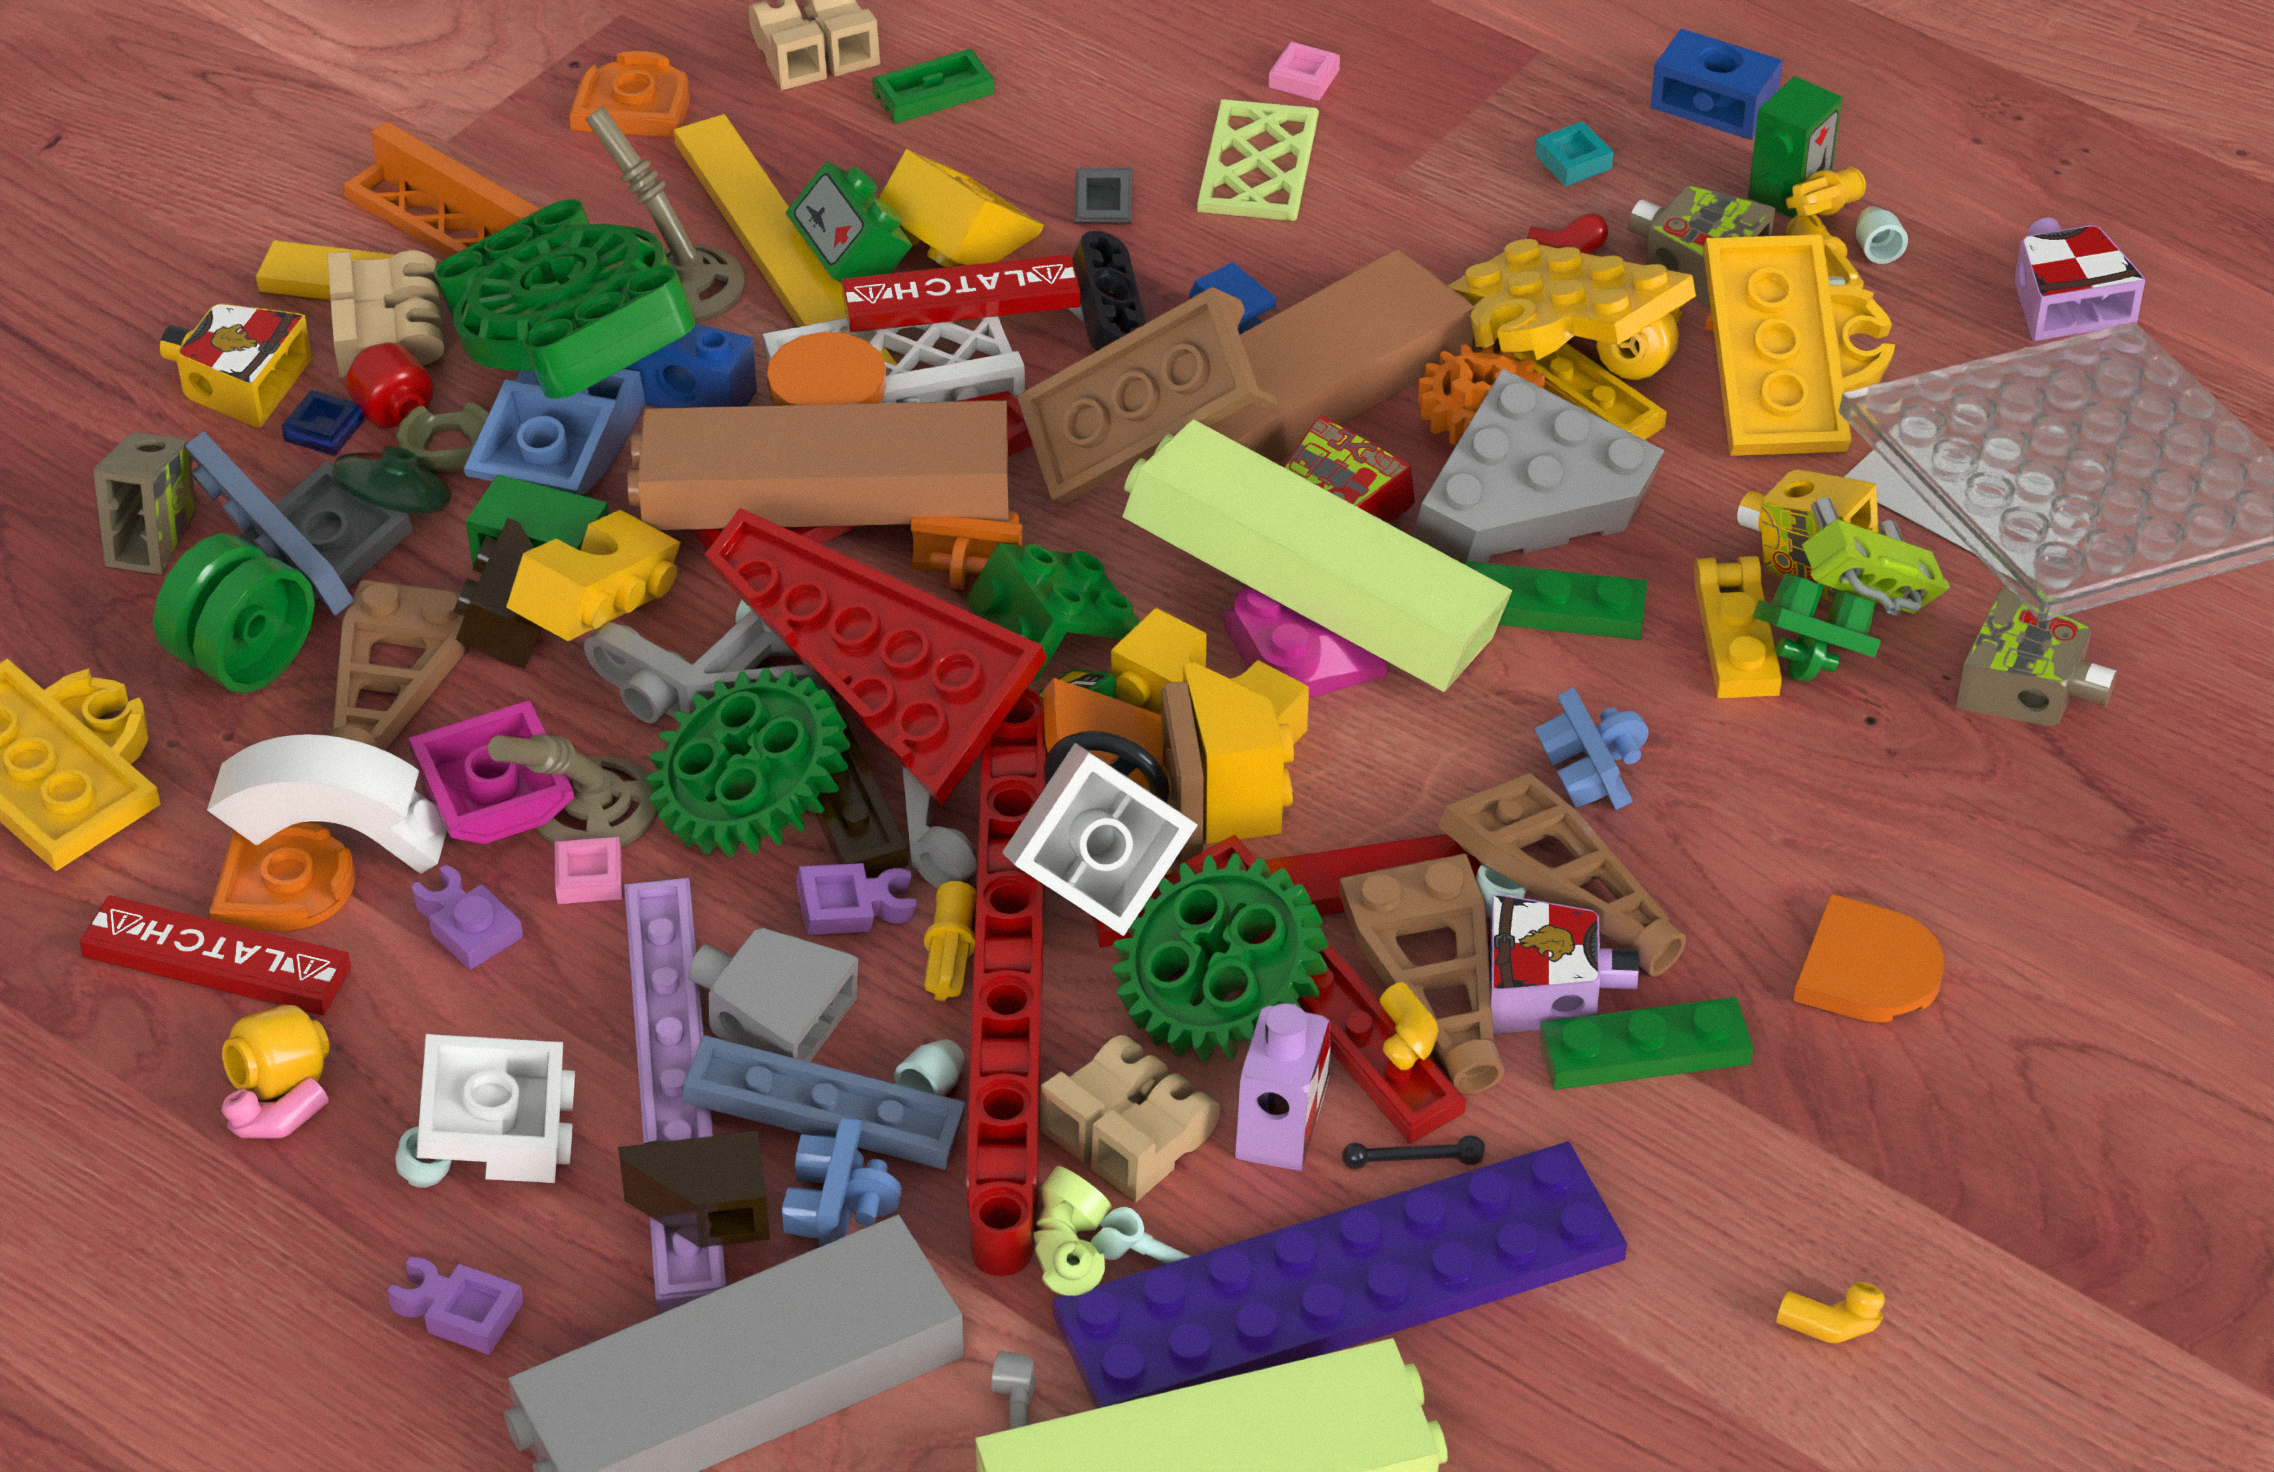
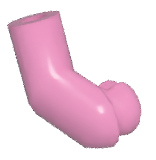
M307 1077L277 1102H258V1097L255 1093L246 1089L237 1090L225 1098L222 1104V1113L229 1120L227 1128L240 1138L281 1139L289 1136L329 1103V1099L323 1088L314 1079Z

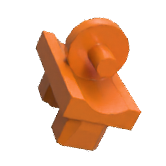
M1009 511V522L960 516L912 517L911 532L913 534L912 569L950 573V587L952 590L965 591L970 576L979 577L998 543L1023 546L1022 524H1019V515L1015 511Z

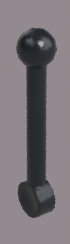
M1471 1135L1461 1138L1458 1144L1366 1148L1361 1143L1353 1142L1344 1148L1342 1160L1351 1169L1362 1168L1367 1162L1458 1158L1466 1165H1476L1484 1158L1485 1144L1480 1138Z

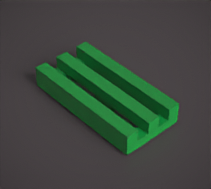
M966 49L872 78V91L876 99L881 98V106L886 112L890 111L891 120L894 124L992 95L994 94V78L974 51Z

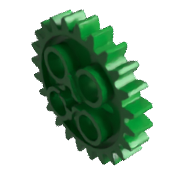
M764 668L754 683L751 682L744 671L739 672L736 685L731 689H727L720 680L716 681L714 697L707 700L697 693L693 695V703L696 710L692 714L676 711L673 716L680 725L678 730L661 731L658 735L667 747V750L650 754L649 758L658 770L646 776L647 782L655 791L649 796V799L659 812L658 816L672 834L676 833L686 847L696 843L703 854L709 855L718 845L726 857H732L740 842H743L752 855L757 854L762 837L769 836L777 846L782 844V828L790 825L800 832L803 831L805 826L800 815L806 810L821 814L824 808L817 799L819 794L837 793L839 790L830 774L847 770L848 765L840 754L850 748V742L842 732L847 725L824 689L819 691L809 677L799 682L792 670L788 669L777 680L769 668Z
M1237 853L1232 854L1226 869H1219L1212 855H1207L1203 864V873L1194 875L1185 862L1180 864L1179 873L1181 881L1173 885L1167 879H1161L1158 884L1161 895L1156 900L1149 897L1142 908L1144 911L1142 918L1136 917L1127 930L1133 938L1114 941L1113 946L1123 961L1113 965L1112 972L1120 985H1122L1116 992L1126 1009L1130 1008L1128 1011L1129 1016L1138 1029L1145 1028V1031L1155 1045L1158 1046L1168 1039L1167 1042L1171 1049L1179 1057L1193 1044V1048L1200 1060L1207 1062L1214 1045H1220L1228 1060H1234L1237 1052V1042L1246 1040L1250 1046L1262 1008L1279 1004H1293L1300 1007L1297 1002L1299 996L1318 997L1320 993L1309 975H1319L1327 972L1328 967L1321 954L1318 953L1329 947L1322 929L1318 928L1323 924V920L1314 904L1309 905L1312 901L1302 884L1293 886L1294 884L1284 868L1271 875L1265 860L1260 857L1246 871V867ZM1215 913L1211 920L1204 924L1195 925L1198 919L1205 914ZM1270 931L1274 932L1265 942L1252 944L1261 934ZM1188 969L1178 980L1166 982L1170 975L1176 971ZM1246 988L1242 996L1236 1000L1224 1001L1228 994L1234 990Z

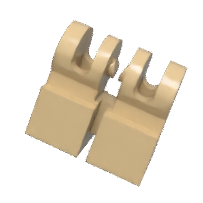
M777 0V8L770 7L766 1L749 5V21L755 43L759 50L764 52L767 66L781 91L827 79L826 64L834 77L880 65L877 19L869 9L862 10L856 3V0H802L806 20H803L802 13L798 9L795 0Z
M409 250L399 252L388 259L352 261L351 251L327 253L333 340L339 378L347 377L355 357L362 350L385 342L403 345L413 353L423 366L437 361L443 355L444 340L443 333L440 330L442 317L441 310L438 307L440 294L436 284L437 280L433 273L437 263L431 255L421 251Z
M1119 1035L1108 1041L1090 1063L1070 1077L1061 1071L1041 1085L1040 1131L1082 1163L1092 1158L1091 1169L1136 1203L1175 1169V1161L1186 1152H1192L1199 1148L1208 1139L1218 1122L1220 1105L1204 1092L1192 1094L1193 1087L1188 1080L1177 1073L1168 1075V1067L1165 1063L1153 1055L1143 1057V1048L1126 1035Z

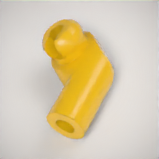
M1404 982L1396 983L1386 989L1380 998L1381 1007L1395 1022V1030L1397 1031L1394 1036L1384 1042L1383 1051L1400 1070H1408L1417 1059L1425 1060L1431 1054L1438 1038V1026L1432 1014Z
M1866 1282L1854 1283L1847 1290L1846 1300L1831 1305H1826L1789 1290L1781 1303L1776 1322L1823 1342L1838 1344L1873 1332L1880 1325L1884 1316L1880 1310L1884 1305L1885 1296L1877 1286Z

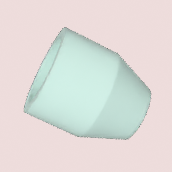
M1875 206L1868 207L1859 214L1856 239L1866 257L1877 264H1887L1897 260L1905 252L1908 245L1907 233L1898 218L1893 213Z
M948 1039L919 1046L896 1068L894 1072L895 1084L945 1097L958 1082L965 1062L963 1051L956 1043Z

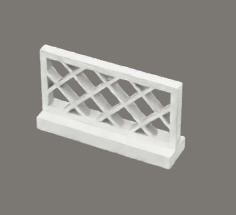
M998 316L981 318L982 322L974 331L953 324L954 321L850 333L848 320L844 318L762 334L763 348L768 362H770L772 356L782 345L800 336L818 332L847 333L870 341L869 343L879 352L886 347L904 354V358L897 366L884 362L886 366V389L884 398L880 403L954 402L1009 391L1017 399V395L1025 391L1024 363L1019 351L1012 352ZM916 327L926 331L917 342L896 334L900 329ZM940 337L962 344L954 355L932 348ZM976 350L991 355L989 357L968 360ZM919 361L935 366L911 371Z

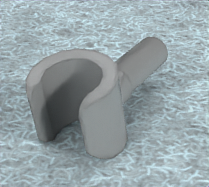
M999 1351L993 1366L991 1391L1011 1396L1009 1403L1010 1429L1027 1426L1029 1399H1032L1036 1388V1379L1033 1373L1034 1363L1027 1355Z

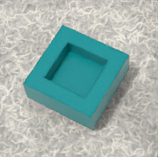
M1583 121L1536 138L1535 157L1565 187L1612 169L1614 151Z

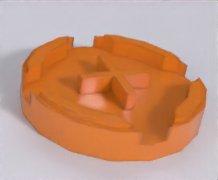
M818 332L800 336L780 347L770 359L767 371V384L774 406L874 404L881 402L886 389V366L881 353L866 340L847 333Z

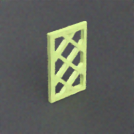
M1221 99L1197 202V212L1286 221L1297 220L1319 110L1314 107ZM1230 115L1250 117L1254 121L1236 131L1228 125ZM1286 121L1305 122L1304 130L1294 136H1291L1279 125ZM1266 131L1279 142L1259 152L1246 140ZM1231 147H1235L1246 157L1228 167L1220 162L1222 151ZM1291 152L1298 158L1296 168L1284 173L1271 162ZM1259 168L1271 178V180L1250 188L1239 176ZM1224 183L1239 194L1231 199L1212 197L1214 188ZM1281 189L1290 194L1288 205L1268 203L1263 199Z

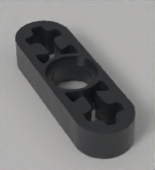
M1101 231L1086 232L1076 248L1072 261L1080 288V304L1089 342L1098 351L1146 324L1127 247L1119 239ZM1102 292L1107 293V294H1109V295L1115 297L1116 299L1111 298V297H1108V296H1106L1105 294H1103Z

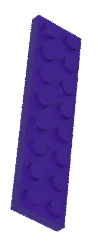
M1567 1141L1097 1285L1094 1289L1082 1295H1064L1054 1298L1053 1316L1095 1408L1098 1409L1328 1354L1625 1260L1627 1242L1572 1145Z

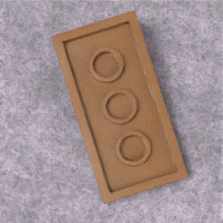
M1211 287L1017 395L1052 501L1065 505L1132 469L1139 459H1150L1161 440L1167 434L1175 436L1193 419L1209 427L1248 405H1257L1273 413L1279 409L1275 396L1258 389L1237 327L1245 311L1240 299Z

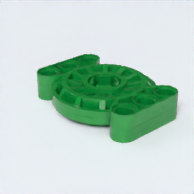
M576 199L557 201L446 258L435 267L433 272L453 318L458 337L470 359L488 368L534 371L545 397L550 399L569 397L585 390L682 338L696 324V319L677 270L670 265L659 239L653 233L639 227L603 223L590 224L581 201Z

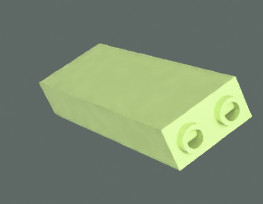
M1194 419L1175 436L1167 434L1148 461L1143 458L1139 459L1131 469L1125 482L1124 490L1130 493L1122 516L1123 518L1443 692L1451 686L1491 641L1512 592L1511 589Z
M1394 1338L975 1438L977 1472H1438L1439 1464L1447 1462V1448L1437 1420L1427 1422L1422 1410L1424 1392L1418 1370L1413 1363L1404 1365Z

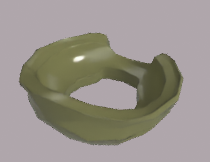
M467 402L462 411L447 414H432L424 406H419L412 410L399 424L396 438L404 455L418 467L435 473L464 471L466 462L489 412L472 402ZM445 430L462 431L463 436L471 442V446L465 448L438 451L426 450V446L432 440L433 434Z

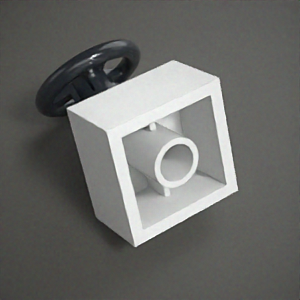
M1102 731L1079 732L1059 740L1048 752L1044 763V779L1047 786L1002 853L1015 866L1124 936L1197 827V824L1167 804L1169 784L1166 774L1158 761L1146 749L1125 737ZM1089 751L1108 752L1117 755V757L1107 764ZM1138 768L1147 779L1150 792L1127 776Z

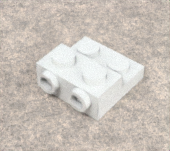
M426 1034L417 1158L486 1162L485 1179L555 1183L556 1164L570 1165L572 1123H559L560 1111H572L575 1082V1071L562 1070L563 1042Z

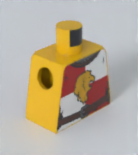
M220 303L210 308L194 330L169 325L165 329L160 341V354L162 358L177 362L183 393L189 400L256 428L262 427L312 360L305 315L293 312Z

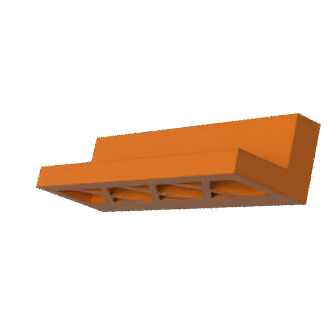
M388 121L370 132L375 163L343 184L345 198L447 258L540 210L535 205ZM386 180L398 187L399 192L374 193L371 189ZM432 207L438 210V214L414 216L407 212V208ZM470 229L478 234V238L453 239L446 235V231Z

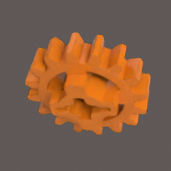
M1467 344L1461 345V355L1456 357L1451 353L1443 351L1440 353L1439 365L1427 363L1425 365L1424 377L1419 378L1418 403H1420V418L1431 420L1430 431L1433 434L1446 430L1449 431V443L1455 445L1461 439L1502 369L1543 389L1545 376L1543 373H1533L1534 361L1531 359L1516 362L1514 361L1515 352H1503L1501 355L1494 354L1492 345L1482 348V352L1475 353ZM1449 390L1451 393L1446 396L1445 394Z

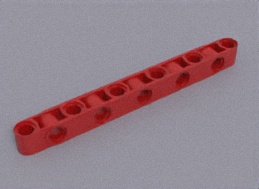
M1029 687L1025 689L983 748L981 761L967 1140V1208L969 1210L972 1260L980 1270L995 1276L1013 1275L1023 1270L1031 1261L1034 1240V1210L1038 1208L1045 885L1015 866L1002 853L1047 786L1044 779V763L1047 756V748L1045 742L1043 699L1036 690Z

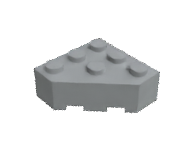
M1502 369L1423 500L1412 537L1464 564V561L1488 562L1491 555L1521 549L1524 554L1568 544L1569 539L1572 537L1600 531L1602 536L1623 532L1627 529L1650 489L1664 450Z

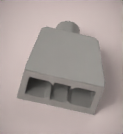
M762 928L753 931L735 956L711 945L704 944L697 951L691 962L688 977L689 980L710 989L709 1027L716 1036L725 1041L810 1062L857 1000L858 957Z

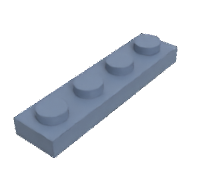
M204 431L184 445L198 465L196 469L190 472L194 480L212 501L221 495L227 500V503L222 506L225 513L244 535L252 529L258 533L259 537L254 542L267 557L279 559L301 572L312 585L314 600L319 598L335 616L354 602V599L332 565Z
M706 1035L702 1037L683 1084L682 1098L683 1103L808 1135L836 1137L840 1118L861 1120L858 1148L944 1170L947 1169L959 1134L966 1104L964 1101Z

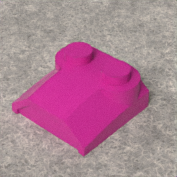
M1250 586L1238 593L1234 601V608L1224 610V629L1247 668H1250L1259 660L1309 686V699L1387 676V665L1384 659Z
M530 700L408 738L411 756L419 770L423 794L437 807L438 813L451 838L481 844L493 842L545 825L574 799L573 789L565 774L553 775L533 772L523 764L494 761L488 754V744L497 735L527 739L537 734L546 735Z

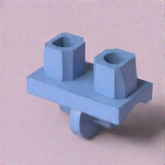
M1574 687L1557 695L1564 712L1534 729L1553 766L1584 751L1586 757L1557 771L1575 809L1608 795L1615 810L1632 803V798L1619 776L1620 771L1614 760L1623 759L1625 764H1634L1641 758L1640 748L1646 743L1649 735L1648 727L1643 718L1638 713L1632 711L1618 712L1616 708L1611 707L1601 713L1600 719L1602 722L1596 728Z
M840 1118L836 1137L801 1134L795 1161L796 1180L824 1183L823 1190L787 1188L782 1207L784 1233L818 1238L819 1247L847 1236L853 1211L856 1212L855 1221L858 1224L870 1226L875 1223L876 1217L892 1214L898 1209L902 1188L900 1183L887 1173V1164L882 1160L873 1159L868 1162L867 1168H863L864 1155L857 1150L861 1132V1120Z

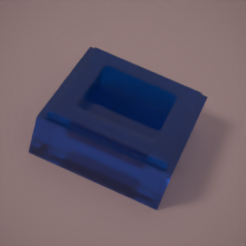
M311 389L281 425L283 439L285 442L336 456L365 421V418L358 403Z

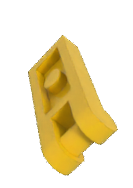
M1739 556L1737 563H1717L1715 557L1696 558L1694 564L1695 590L1717 699L1780 696L1782 677L1770 623L1753 618L1758 600L1765 602L1758 556ZM1738 587L1739 592L1720 593L1719 588Z

